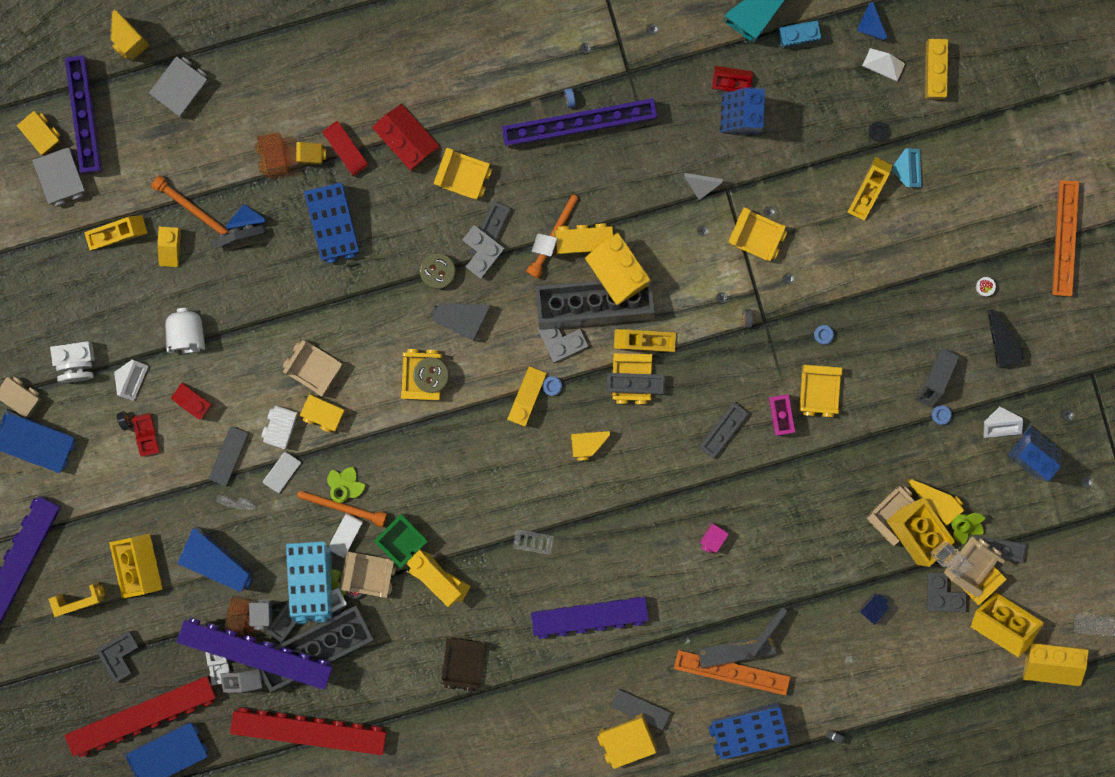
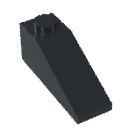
M988 310L996 366L1002 367L1022 363V359H1024L1023 348H1020L1019 343L995 310Z

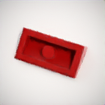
M715 66L712 89L732 92L751 88L753 72Z

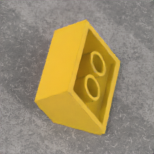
M116 10L112 12L111 40L115 43L112 47L125 59L129 57L133 61L149 44Z
M619 233L602 242L585 257V260L616 306L649 286V277Z
M925 498L900 508L887 520V523L917 565L930 567L955 542Z
M150 533L109 542L122 598L163 590Z
M996 592L976 610L971 628L1019 658L1030 647L1043 627L1044 622Z
M1032 642L1026 650L1023 680L1081 686L1087 668L1088 649Z

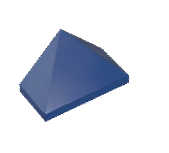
M869 3L857 31L879 41H884L887 39L879 15L874 3Z
M243 204L227 223L226 227L228 230L251 224L259 225L267 222L265 218Z

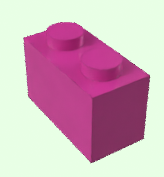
M789 394L768 397L774 435L794 433L795 428Z

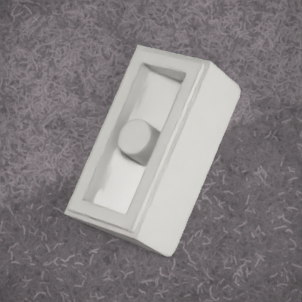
M285 451L262 483L280 493L301 462Z

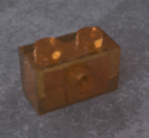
M280 132L257 136L258 143H255L257 155L260 154L261 161H258L260 173L263 172L265 178L288 174L283 138Z
M238 596L231 597L224 626L225 632L226 629L238 632V636L244 637L246 626H249V603L253 600Z

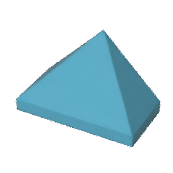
M904 149L891 169L906 187H922L920 149Z

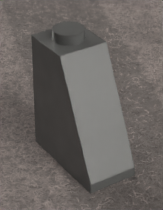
M440 303L439 306H434L430 316L433 317L432 321L474 341L490 306L487 304Z
M942 348L936 355L914 400L932 408L943 395L959 356L955 355L951 350Z

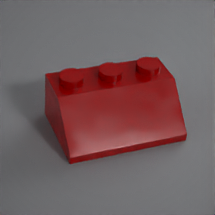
M402 104L388 112L372 126V129L411 172L440 147Z

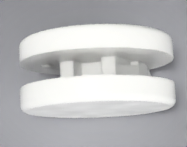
M77 361L57 365L56 372H64V375L57 376V381L59 383H71L92 379L93 372H83L85 369L92 368V363L90 361Z

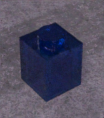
M872 594L858 611L875 625L890 607L886 605L888 601L882 595L876 596Z

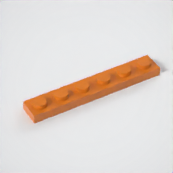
M1059 180L1052 283V295L1072 296L1079 181Z
M678 650L674 669L781 695H786L790 676L736 663L701 669L698 654Z

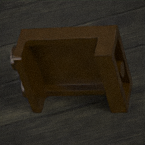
M447 637L441 684L445 685L444 688L456 689V686L464 687L463 690L471 692L479 689L485 648L484 641Z

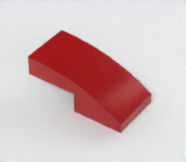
M151 413L133 416L131 420L140 456L159 453Z

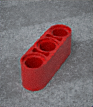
M338 121L322 131L353 177L369 166Z

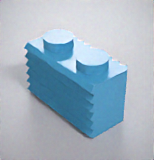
M818 20L780 27L778 30L783 49L784 47L788 48V46L792 47V45L795 46L796 44L799 46V44L803 45V43L807 44V42H818L821 38Z

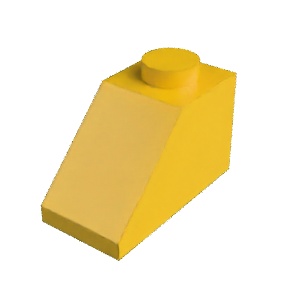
M297 142L296 161L299 164L323 165V160H326V149H323L322 144Z
M159 227L157 245L159 266H179L181 229Z
M610 431L571 434L573 457H577V461L589 460L588 456H593L610 436Z

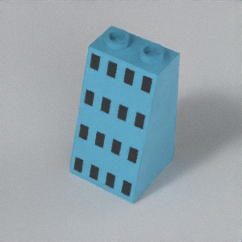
M325 542L286 544L290 617L299 624H304L311 620L322 623L326 622L327 619H332L331 550Z

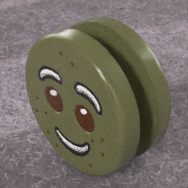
M431 254L421 263V279L431 288L443 289L449 286L455 278V265L444 254Z
M434 357L422 359L415 366L413 372L415 384L419 389L427 393L441 391L447 385L450 377L447 365L442 360Z

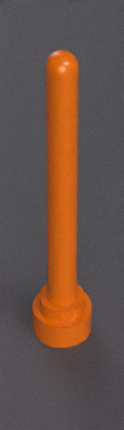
M158 175L150 187L155 191L165 192L219 234H229L227 229L169 187L164 177Z
M571 195L550 234L551 237H553V231L558 230L557 227L564 226L578 200L577 195ZM539 254L536 262L529 265L526 272L539 279L543 273L542 265L547 256Z
M303 491L297 493V497L371 520L372 523H375V526L383 528L387 517L385 512L371 513Z

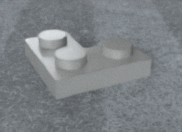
M473 225L463 238V241L477 251V253L467 264L466 268L481 279L504 248Z
M539 327L537 328L553 363L588 347L580 329L562 337L559 328L539 330Z

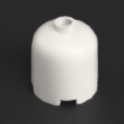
M178 308L177 312L167 317L165 323L167 353L175 354V350H182V354L200 352V349L205 350L202 320L197 313L189 311L188 308Z

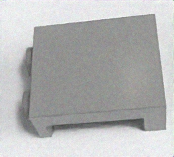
M176 56L149 94L182 118L186 113L185 110L209 81L206 79L207 74L198 68L195 71L190 67L192 65L190 61L184 57L179 59Z
M69 147L32 160L47 202L50 205L54 204L55 207L65 204L67 199L72 198L76 200L84 197L83 193L87 192L74 161L73 151Z

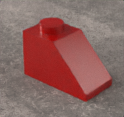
M182 382L171 397L179 406L199 420H203L213 406L210 401Z

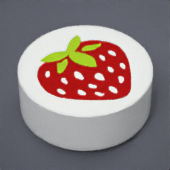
M983 277L976 283V291L981 296H990L996 289L994 280L989 277Z

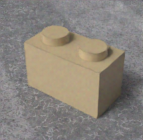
M15 376L13 378L7 377L0 386V401L25 418H29L42 400L38 396L40 393L31 387L29 389L22 385L24 382Z

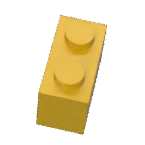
M33 111L16 126L42 156H46L62 142L59 139L61 135L54 127L50 128L47 125L49 120L42 112L38 114Z
M309 394L300 416L304 417L302 421L311 425L314 422L321 425L320 429L331 433V430H337L345 410Z

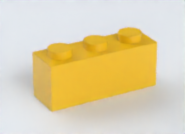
M928 39L926 41L925 99H945L947 97L948 39Z
M607 223L595 224V228H588V225H577V229L570 230L569 226L557 227L558 230L553 231V237L557 238L554 254L592 252L602 242L613 236V228L607 227Z

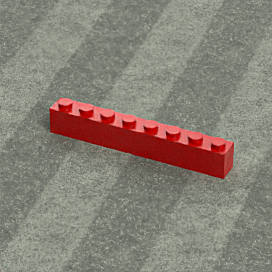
M207 675L78 728L64 736L72 756L78 755L80 758L90 754V749L96 747L97 750L108 746L107 742L114 740L117 743L126 739L124 735L132 733L133 736L143 732L142 728L150 726V729L161 724L160 721L163 719L173 720L179 717L178 713L185 711L187 714L197 710L195 707L197 705L203 704V706L212 704L214 703L213 699L217 697V693L211 684L210 676Z
M239 707L233 711L230 730L232 735L382 756L384 754L387 730H383L382 726L372 725L371 728H366L361 723L345 725V721L334 720L333 723L326 722L325 718L315 717L314 720H309L304 715L288 717V713L277 712L276 715L269 714L268 710L258 709L257 712H252L247 707Z

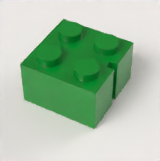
M402 513L374 540L400 568L414 556L412 551L417 553L429 541Z

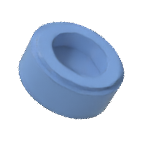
M571 88L564 89L567 108L575 107L576 102L573 90Z
M827 325L817 327L814 332V338L819 344L830 343L834 336L833 330Z
M551 376L544 380L543 390L546 394L553 396L561 391L562 384L557 377Z
M937 406L932 411V419L937 424H946L951 419V411L946 406Z

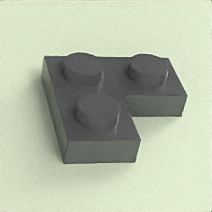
M254 224L243 227L241 231L240 228L229 230V234H220L217 236L218 239L212 241L211 244L213 249H217L241 240L256 237L265 232L262 225L255 227Z
M927 572L926 610L966 612V592H947L948 577L942 572Z
M130 630L96 649L114 683L132 673L123 656L138 648L139 645Z

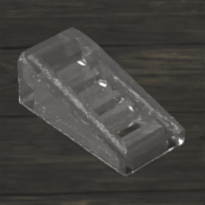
M516 529L513 548L551 555L554 535ZM521 534L524 535L523 546L519 545ZM528 535L532 536L530 547L527 546ZM536 537H540L538 548H534ZM543 538L547 539L546 549H542Z

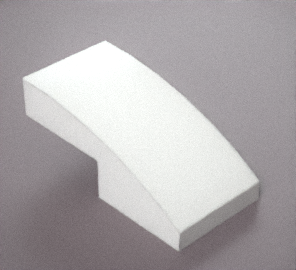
M537 234L531 252L551 257L557 238Z
M346 513L328 546L331 552L344 558L363 521Z
M206 652L211 684H222L220 673L230 672L228 659Z

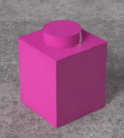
M711 523L699 541L703 544L701 548L710 554L712 551L717 553L728 533Z

